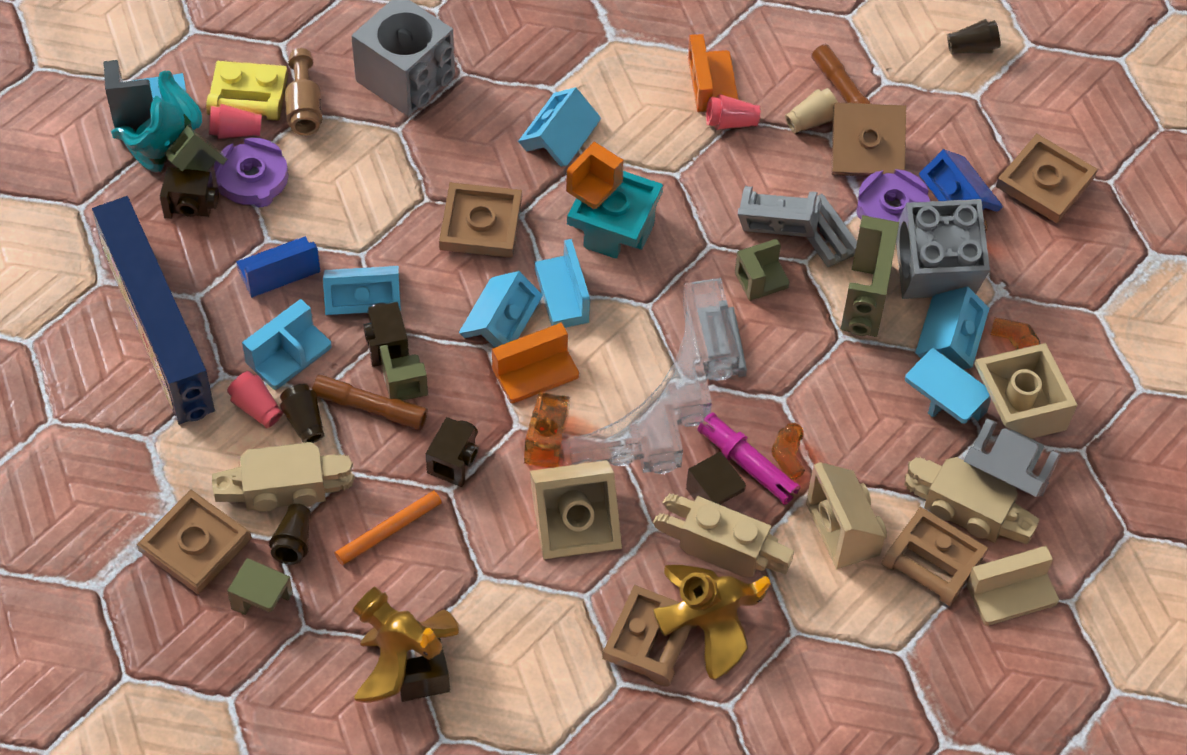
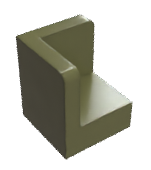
M188 125L164 153L169 161L181 171L184 169L208 171L216 161L224 165L228 160L219 149Z
M778 239L737 251L735 274L749 301L788 289L789 280L779 263L781 245Z
M379 346L381 366L389 398L408 400L427 396V374L424 363H420L419 356L414 354L391 359L388 346Z
M247 558L228 588L227 593L231 609L246 615L251 605L267 612L273 611L280 597L289 600L293 590L290 576Z

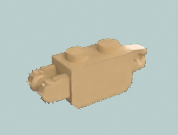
M311 442L248 449L240 457L241 467L212 474L215 502H245L247 511L257 510L261 512L271 511L276 507L290 506L291 504H302L307 507L316 502L326 501L325 493L337 492L341 489L345 491V489L352 487L353 480H355V475L352 473L353 462H351L349 456H345V454L320 456L319 447Z
M915 457V459L909 461V469L905 475L904 486L910 492L913 491L915 495L925 499L924 508L931 511L935 516L966 528L970 534L977 538H986L994 543L999 535L1024 544H1028L1040 519L1015 503L1018 496L1015 486L964 462V460L958 457L946 459L943 466L930 460L926 461L925 458L922 459L921 457Z
M669 493L663 501L665 509L686 518V520L683 521L673 516H668V514L659 513L655 517L653 524L662 533L679 539L680 548L687 554L743 577H753L756 569L764 571L765 568L783 574L787 573L793 560L794 550L778 543V538L770 534L771 525L697 496L695 502L674 493Z

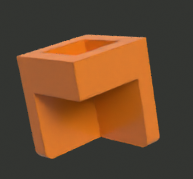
M594 141L568 167L566 192L589 207L597 209L623 182L624 160Z

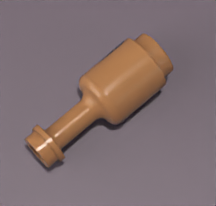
M297 48L291 51L288 59L289 67L294 70L295 81L290 83L285 90L286 119L294 133L305 136L317 132L322 123L321 92L319 86L309 80L308 69L313 66V58L310 51L304 48Z

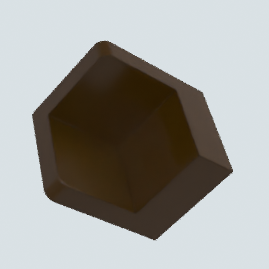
M721 451L688 469L686 489L694 500L699 496L721 505L745 491L746 483Z
M443 648L437 656L429 660L423 656L407 659L405 678L399 691L402 702L450 692L449 672Z

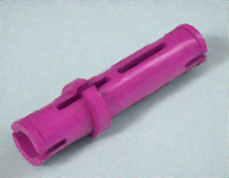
M714 412L708 414L703 419L708 424L700 423L697 429L700 434H703L721 449L727 460L732 459L776 496L783 505L788 504L794 498L789 493L797 494L801 486L798 483H795L747 442V436L742 432L736 433L718 418Z

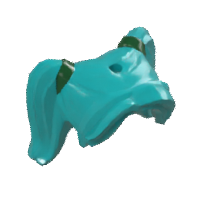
M162 71L158 76L161 98L158 96L153 98L150 109L151 118L138 127L137 130L129 126H121L111 130L113 139L122 140L136 160L147 170L153 172L162 171L167 161V156L164 153L187 125L195 130L202 124V112L199 106L176 83L171 71Z

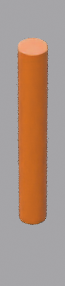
M431 491L334 552L337 560L342 566L439 506L442 504L436 491Z

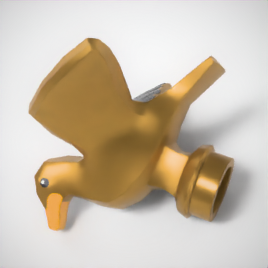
M666 565L664 574L673 584L680 588V596L683 601L675 605L653 609L657 624L664 636L685 625H699L705 632L706 671L710 679L716 680L736 666L748 650L745 632L738 619L737 609L740 606H753L760 603L766 596L768 587L771 585L770 579L764 576L754 583L747 584L732 576L718 577L713 570L686 565Z
M376 586L371 588L353 608V612L360 617V622L370 623L374 626L362 639L360 645L379 646L380 657L370 676L354 696L355 701L371 703L399 694L405 678L408 650H414L428 660L437 656L443 648L438 638L459 635L458 622L454 616L447 610H442L426 621L418 622L409 611L393 609L387 602L388 595L386 592L382 593Z

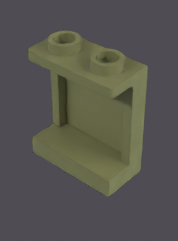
M862 215L852 270L873 274V279L870 286L858 283L849 284L841 330L851 332L857 336H878L899 222Z

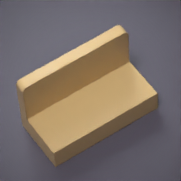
M1047 546L972 567L966 586L984 625H993L1057 605L1059 598L1047 575L1053 561Z

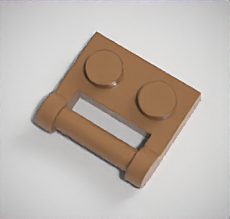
M920 506L885 554L881 565L891 571L895 568L938 594L940 596L939 600L950 607L967 583L972 567L978 566L986 556L988 547ZM907 549H910L953 577L950 582H947L903 554Z
M634 585L603 650L602 659L647 676L658 685L670 686L675 675L674 665L690 630L696 628L697 625H685L672 632L659 661L648 658L660 631L653 609L675 605L680 602Z

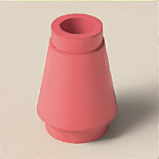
M721 94L718 97H710L708 100L706 124L714 126L715 130L757 127L759 124V105H753Z
M221 103L220 107L211 106L209 135L218 136L217 139L260 136L261 114H254L253 112Z
M246 371L229 385L227 393L231 396L230 401L256 421L262 423L265 428L273 426L282 417L283 412L259 375L254 376L250 371Z

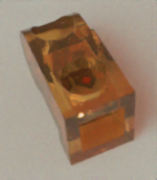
M543 392L538 393L525 438L524 464L548 468L559 467L570 409V397Z

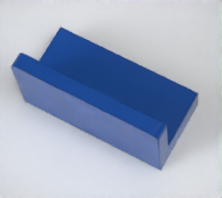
M943 149L919 173L938 201L981 199L983 210L986 208L998 212L1003 207L963 155Z
M306 236L236 261L238 271L251 298L321 272L318 248L315 242L309 243Z

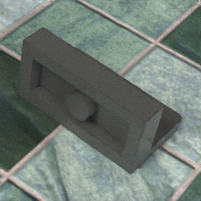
M118 60L103 61L105 91L114 128L129 126L137 130L138 127L151 118L150 109L153 95L150 81L144 79L123 82Z

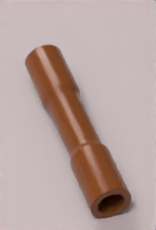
M823 44L813 51L811 58L827 80L832 82L846 103L871 104L846 73L845 67L829 45Z
M321 374L316 377L312 390L316 392L317 398L342 406H352L417 430L423 428L427 418L428 409L396 398L390 399Z

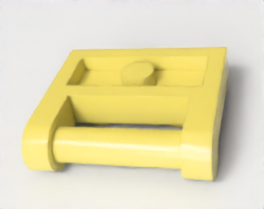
M217 61L210 94L207 96V115H210L211 106L220 107L221 103L253 112L254 114H261V116H267L268 120L279 121L288 78L287 66Z

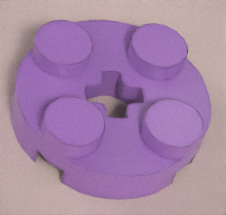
M261 138L244 139L245 144L233 147L232 143L226 146L221 152L228 160L224 165L218 161L214 165L219 193L231 201L240 204H254L257 207L270 205L273 198L280 194L286 186L289 176L287 162L282 155L281 149L273 142ZM253 167L258 168V173L255 175H246L243 172L244 170L250 171Z
M895 169L894 174H883V170L868 176L861 184L856 214L860 219L864 215L898 222L906 203L931 202L928 197L929 190L919 177L908 171ZM886 199L889 201L899 199L901 201L900 206H890Z

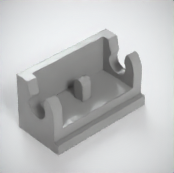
M745 186L737 215L743 231L815 238L822 204L821 197H817V192H809L808 198L757 194V192L753 191V187Z

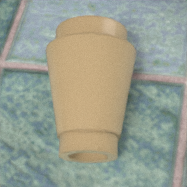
M828 88L822 91L817 89L785 115L786 122L793 133L833 121V106L838 101Z

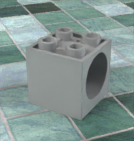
M391 0L351 35L356 81L408 117L416 109L424 107L429 102L431 96L442 86H447L455 75L453 28L410 0Z
M982 200L906 203L898 221L899 228L896 239L902 299L930 298L936 294L967 286L976 294L990 271Z

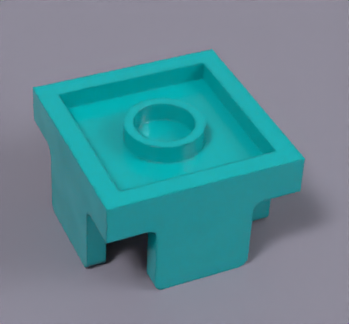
M623 171V182L597 209L589 207L576 198L567 215V225L583 230L584 247L597 253L617 259L620 254L621 244L642 250L655 224L656 206L663 193V184Z

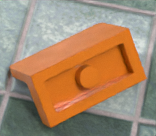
M704 34L690 35L688 62L697 112H706L709 98L718 97L719 94L739 100L730 52L728 50L707 52Z
M562 322L492 348V370L509 402L512 404L579 378V370L568 352V333Z

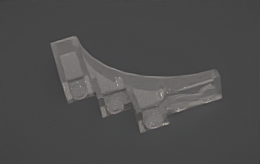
M721 278L684 283L682 304L685 333L677 358L666 377L640 406L620 420L592 433L561 440V460L563 466L606 460L614 466H625L634 460H640L643 473L654 472L656 474L669 473L675 468L681 467L683 447L678 425L686 427L700 425V423L704 422L703 419L711 413L712 400L707 379L720 381L732 375H738L740 353Z

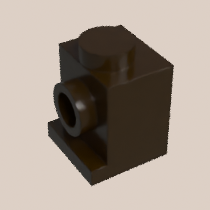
M167 167L159 196L164 218L171 219L173 213L187 217H209L211 209L217 208L219 200V189L213 186L211 172L190 169L181 171L179 168Z
M398 302L378 303L369 307L367 311L369 323L363 324L367 346H369L372 367L381 365L379 346H388L391 359L409 356L408 338Z
M446 417L425 453L427 473L462 487L465 483V466L471 467L478 453L479 446L475 444L478 429L467 421H456Z

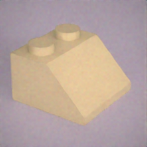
M1046 343L975 360L974 364L1005 427L1031 439L1067 430L1077 403Z
M607 460L530 471L534 512L543 559L622 549L614 471Z
M822 462L814 464L806 505L836 569L880 556L884 539L887 538V531L880 516L875 517L870 506L871 497L866 485L859 483L852 470Z

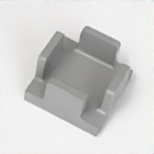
M986 419L964 462L1035 497L1043 496L1049 484L1048 481L1062 454L1052 450L1040 475L1036 476L1033 470L1044 450V445L1014 430L1004 428L1000 431L989 453L985 448L997 422Z

